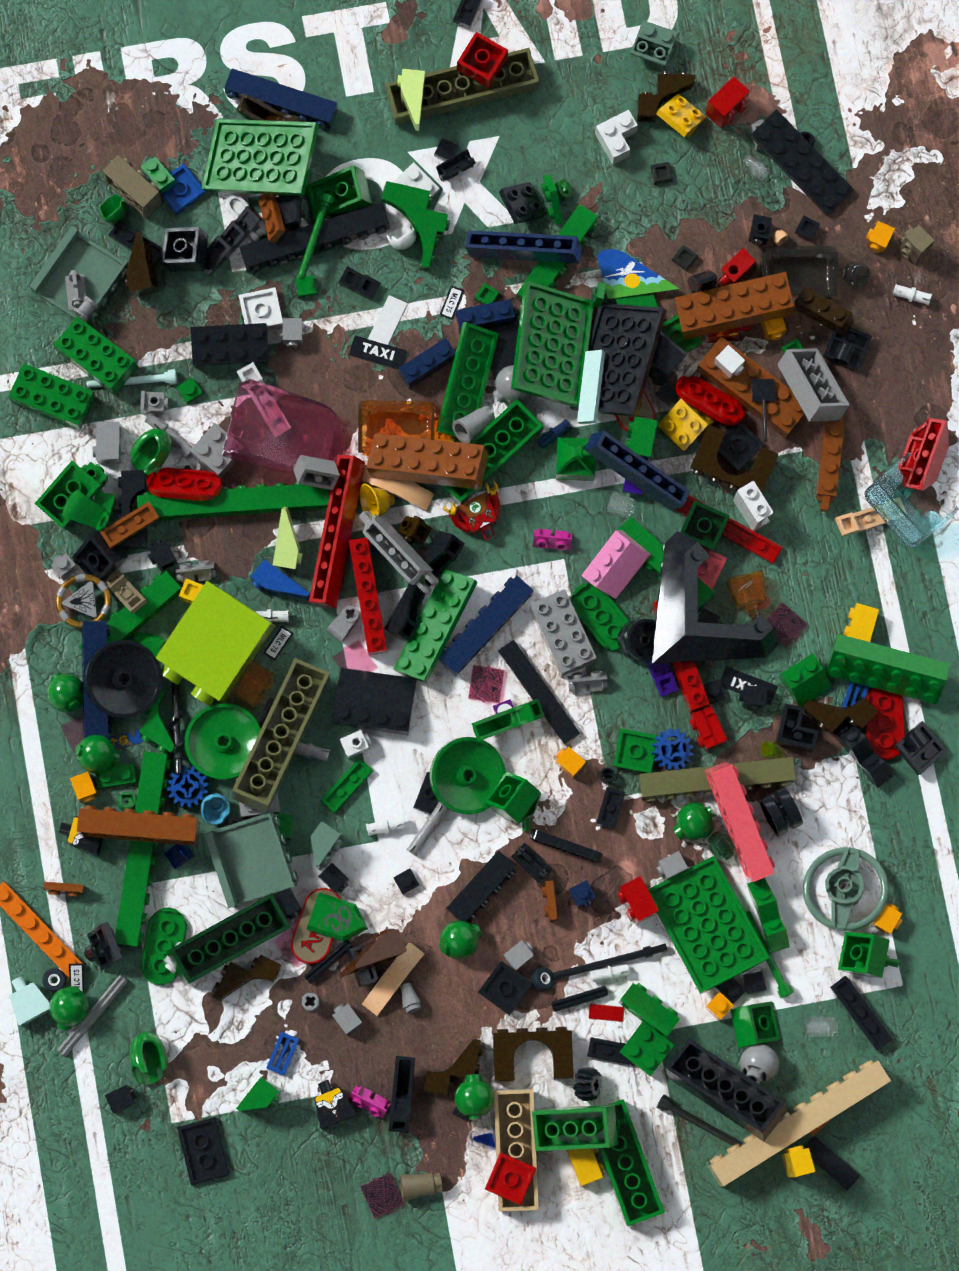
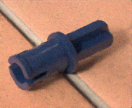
M564 419L554 428L550 427L547 433L537 439L538 446L544 449L557 440L558 437L571 430L572 426H569V421Z

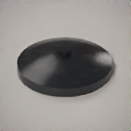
M129 640L113 641L103 645L92 655L85 671V688L91 702L103 713L117 718L135 717L147 711L155 703L162 686V672L154 654L142 644Z

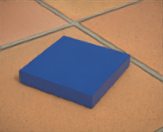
M183 163L170 173L177 184L162 193L161 196L175 214L178 215L207 193Z

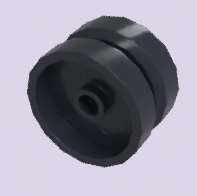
M635 619L622 626L618 634V646L626 658L632 661L651 660L654 650L653 638L656 621L653 619Z
M785 787L776 790L774 798L766 795L759 799L762 812L776 836L779 837L787 833L788 826L795 829L803 825L798 807Z

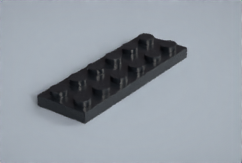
M777 109L749 135L826 216L854 190Z

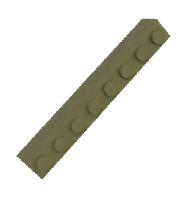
M793 757L732 764L733 767H737L740 774L738 781L740 785H744L746 791L753 790V787L761 786V789H769L775 784H780V787L791 786V783L796 780ZM714 766L639 774L638 781L641 800L646 799V802H654L660 797H665V800L676 799L678 795L690 798L695 797V793H703L704 796L713 795L704 770Z

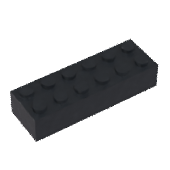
M688 1039L666 1067L667 1076L670 1080L763 1142L787 1112L785 1101L691 1039Z

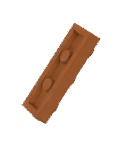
M263 194L258 201L268 240L275 243L285 232L276 195Z
M147 502L103 529L100 533L110 549L160 518L150 502Z

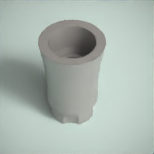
M483 406L481 409L479 408L469 415L453 421V431L462 443H470L495 420V415L489 407Z

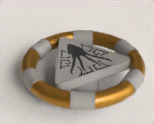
M78 574L72 576L60 586L56 594L58 615L65 623L75 628L82 629L81 622L70 618L63 606L95 618L89 621L104 620L111 609L112 599L110 590L104 581L94 575ZM90 581L63 601L69 586L76 582ZM93 583L102 591L105 600L98 616Z

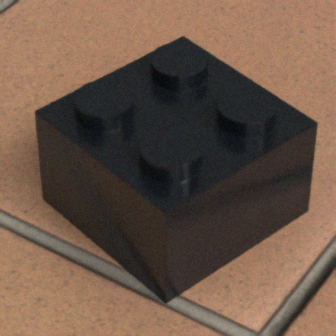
M200 227L165 228L161 264L169 272L204 271L209 236Z

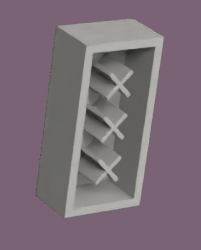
M817 348L787 349L777 365L808 421L840 420L850 405Z
M565 589L530 604L529 609L560 677L596 662V655Z

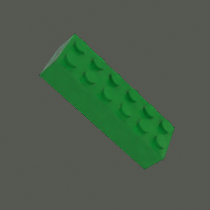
M518 399L469 443L484 445L489 454L481 488L543 431V425ZM439 485L458 505L467 502L480 490Z
M837 634L828 658L825 673L834 678L937 705L947 681L950 663Z
M624 1099L608 1104H614L618 1145L598 1149L625 1225L630 1226L665 1212Z

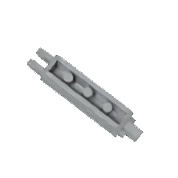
M363 511L359 515V518L365 524L363 534L408 583L417 585L425 594H429L431 588L424 580L427 579L434 586L439 583L437 578L431 573L433 570L383 516L378 517L376 514L372 515L369 511Z

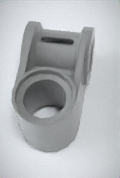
M352 605L346 606L338 617L332 621L326 631L342 643L359 620L358 609ZM354 611L355 618L350 617L347 619V612L351 613Z

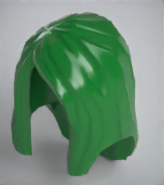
M154 428L144 432L135 441L130 453V461L134 468L144 470L147 475L159 470L171 452V437L163 429Z
M142 1032L133 1039L130 1046V1061L132 1073L136 1081L143 1085L156 1083L162 1078L164 1070L168 1067V1057L162 1040L157 1035L149 1032Z

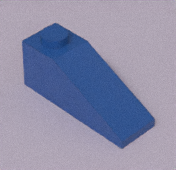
M265 559L250 577L253 582L252 585L259 591L263 589L268 593L306 600L310 598L308 591Z

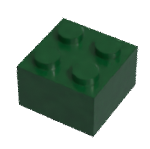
M695 500L680 533L697 541L700 545L715 551L730 515Z

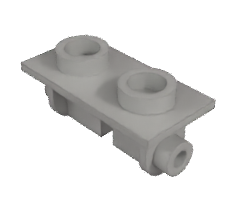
M72 270L69 276H65L69 311L75 308L78 309L84 301L83 298L86 296L84 274L80 275L77 270Z
M206 560L198 562V565H191V563L180 564L179 567H176V573L180 572L177 575V581L183 584L187 578L195 582L194 575L198 574L199 581L212 580V578L216 577L215 570H211V568H214V562L210 563V561Z
M593 671L587 675L577 672L572 673V676H567L568 681L572 682V684H568L569 691H573V693L586 692V685H590V691H604L607 688V681H603L607 679V676L602 671Z

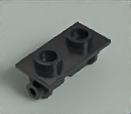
M466 149L436 166V170L440 180L444 182L457 176L459 171L464 172L469 168H473L476 162L470 156L469 150Z
M525 843L511 856L538 883L552 870Z

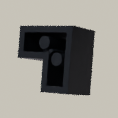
M784 704L774 744L811 753L815 750L819 731L800 726L804 707Z

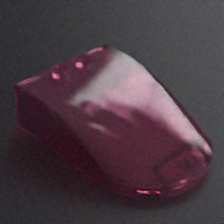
M249 379L238 384L222 456L253 466L294 474L293 469L300 455L335 461L336 463L337 456L343 455L345 432L343 425H340L336 417L337 414L327 405Z

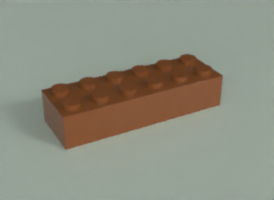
M786 272L675 297L684 340L795 315Z
M722 336L698 364L696 370L698 373L723 392L738 400L745 409L762 422V402H752L751 380L774 379L775 401L766 402L767 425L784 439L790 435L805 416L790 388ZM728 345L745 360L743 371L738 376L734 374L731 378L714 364L715 358Z
M375 433L366 468L373 478L481 490L489 454L484 445Z
M85 806L84 809L79 808L77 833L83 837L198 846L200 822L193 814H182V817H178L175 813L163 812V815H157L155 811L144 810L142 814L135 812L136 810L124 809V812H118L116 808L104 807V810L96 809L95 806Z

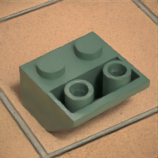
M643 20L630 54L666 66L678 32Z
M321 821L310 837L315 865L319 870L322 867L326 868L332 860L330 856L332 852H337L343 844L341 834Z

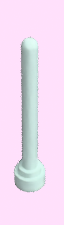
M171 369L168 372H164V374L130 377L124 385L165 382L169 383V385L177 384L176 369ZM95 380L86 383L88 388L102 387Z

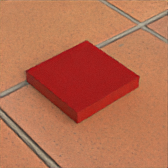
M500 1152L484 1190L522 1205L537 1168Z

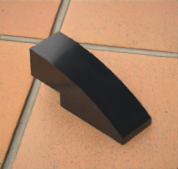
M707 270L690 276L687 282L691 292L696 293L714 289L717 275L711 270Z

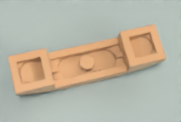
M365 463L362 483L368 484L373 488L384 489L388 493L408 501L409 504L427 511L434 493L414 482L373 478L366 468L367 463Z
M895 498L872 508L836 517L835 520L841 535L845 536L875 528L907 514L900 498Z
M410 942L406 945L407 951L394 960L362 1003L364 1007L376 1016L383 1010L390 998L425 954Z

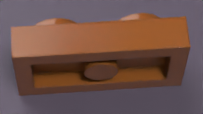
M553 880L545 881V886H542V896L547 898L544 914L545 917H549V922L557 921Z
M44 882V890L49 891L48 895L60 896V892L68 893L70 897H79L80 894H85L86 886L82 884Z

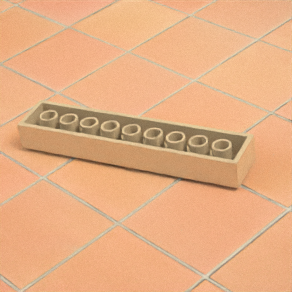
M872 1060L865 1062L859 1066L860 1071L856 1072L854 1070L843 1076L844 1081H835L827 1086L826 1089L828 1091L825 1093L822 1091L817 1092L810 1097L811 1101L809 1103L802 1102L793 1108L794 1112L791 1114L787 1112L764 1142L751 1134L743 1139L745 1143L741 1146L735 1144L726 1150L728 1152L726 1155L722 1156V1154H719L709 1160L711 1164L708 1165V1168L719 1186L727 1185L889 1083L891 1080L880 1062H873Z

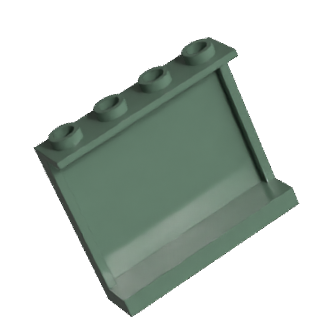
M71 226L29 287L33 293L75 319L77 315L73 310L69 311L65 276H69L72 270H77L80 275L84 274L86 296L98 305V308L94 309L88 316V321L84 322L88 325L90 323L93 324L98 317L97 313L99 310L107 305L110 294L117 291L119 281L122 277H126L128 261L119 259L80 234L77 228Z
M273 811L204 834L228 908L297 886L299 881L298 875L295 870H292L290 864L292 863V857L290 852H286L285 848L286 838L283 833H280L278 827L280 826V820L277 814L274 815Z

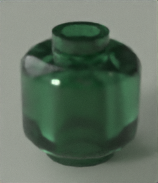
M716 831L707 839V848L717 860H728L735 854L733 851L735 849L734 842L727 832Z

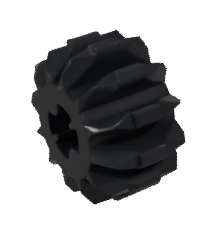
M590 1067L582 1068L575 1074L573 1089L578 1099L592 1101L596 1100L598 1095H600L602 1079L597 1069Z

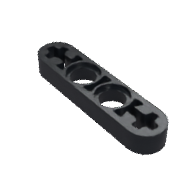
M531 829L529 835L530 840L595 863H600L603 853L536 829Z

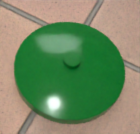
M220 703L206 707L194 716L186 730L185 750L188 759L198 772L208 778L220 781L236 779L239 777L261 729L256 719L240 706Z
M475 737L456 738L443 745L434 756L430 768L431 788L437 800L448 810L467 815L481 813L490 808L484 802L506 773L505 765L499 752L484 740L477 741Z

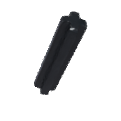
M349 940L342 942L304 975L305 979L309 983L315 981L342 958L348 949L353 948L352 943Z
M601 986L553 1001L551 1003L554 1012L606 997L608 996V990L606 986Z

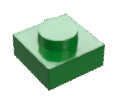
M193 378L176 387L186 404L203 395Z

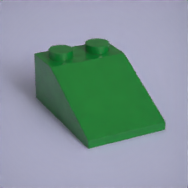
M354 165L306 185L314 220H316L320 209L318 200L321 193L329 194L335 198L333 206L327 209L325 218L347 214L372 205L364 170Z
M71 460L34 504L60 527L68 530L75 522L62 516L64 506L73 492L79 490L92 499L101 485Z

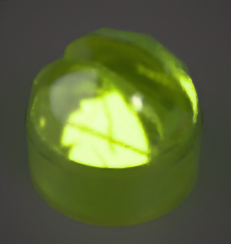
M767 741L761 744L760 751L763 757H771L776 754L777 748H775V743Z

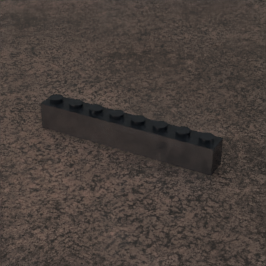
M383 203L324 220L313 255L316 251H328L333 249V246L339 244L344 246L350 244L352 240H364L369 235L375 233L380 235L390 229V223ZM314 224L285 232L275 243L265 238L239 246L247 273H256L268 266L270 268L276 267L281 262H292L297 260L298 257L305 255Z

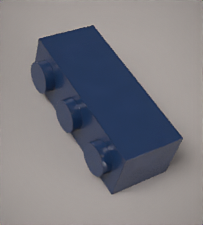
M511 299L455 310L459 334L464 322L487 329L512 324L515 321Z
M444 338L399 367V375L410 389L454 361L456 352L448 340Z

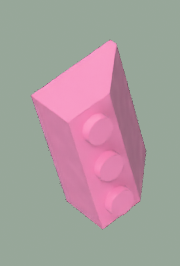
M616 530L582 576L599 590L617 599L651 554L623 530Z

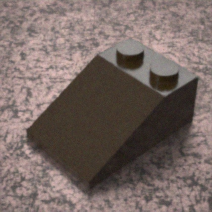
M136 232L126 271L127 279H125L126 289L136 296L160 292L149 237L142 232Z

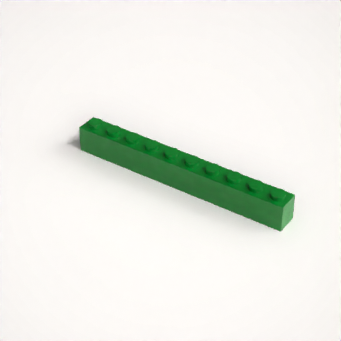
M294 482V485L276 483L275 486L269 487L266 484H259L254 488L242 485L237 486V489L222 487V491L218 496L206 501L158 497L150 492H144L142 495L137 496V505L139 508L150 502L160 518L157 521L279 513L283 507H288L289 512L322 510L328 507L329 489L298 484V482Z
M144 751L135 812L143 814L144 810L155 811V814L160 815V810L164 809L165 798H163V791L167 790L166 788L168 787L166 772L170 771L171 760L167 754ZM130 840L115 933V941L119 946L139 948V945L144 942L145 933L142 932L143 924L146 925L148 914L145 913V907L149 905L151 895L148 894V887L153 884L154 875L151 874V868L155 867L156 864L154 849L155 847L158 848L159 843Z

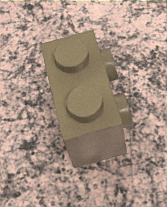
M918 225L914 229L911 227L905 232L899 249L904 258L910 259L916 264L928 253L935 240Z

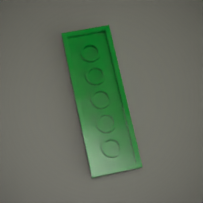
M467 322L463 323L436 432L458 439L452 428L453 421L463 418L481 407L499 333Z
M447 569L443 570L438 580L439 583L435 586L419 617L417 631L412 640L406 643L393 670L424 683L428 682L478 583L473 578Z

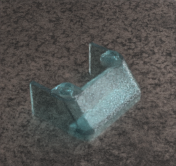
M907 452L865 490L864 496L866 501L906 546L916 547L953 517L959 508L956 506L944 517L935 510H928L923 515L919 514L897 489V486L901 484L904 477L903 472L898 466L911 455L910 452Z

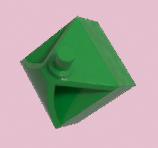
M557 438L556 480L594 481L595 457L584 450L589 441L588 438Z
M506 772L484 803L499 816L518 824L522 822V831H529V821H531V817L536 811L541 792L527 779Z
M845 932L838 970L852 975L882 978L884 967L892 966L898 968L899 960L889 958L890 956L887 955L889 939L873 934Z

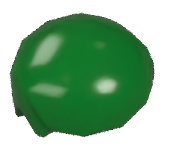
M119 194L113 195L100 206V216L107 223H116L126 215L127 204Z

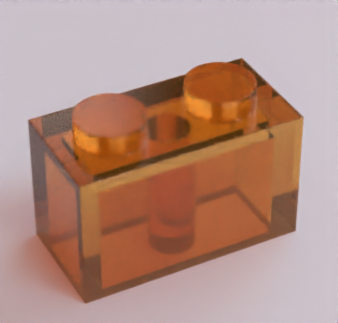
M254 661L233 691L234 696L252 708L255 705L259 706L264 699L263 693L265 690H270L275 683L274 673Z

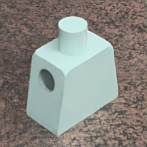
M22 976L12 981L16 992L9 995L19 1026L22 1027L50 1011V1001L36 983L33 982L26 985Z

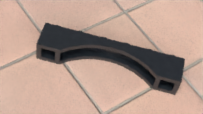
M438 530L423 557V560L433 570L431 573L437 577L449 564L456 560L465 543L451 533ZM425 579L424 582L430 587L431 583ZM408 584L384 627V630L395 638L407 642L412 640L419 627L420 609L426 595L417 585Z

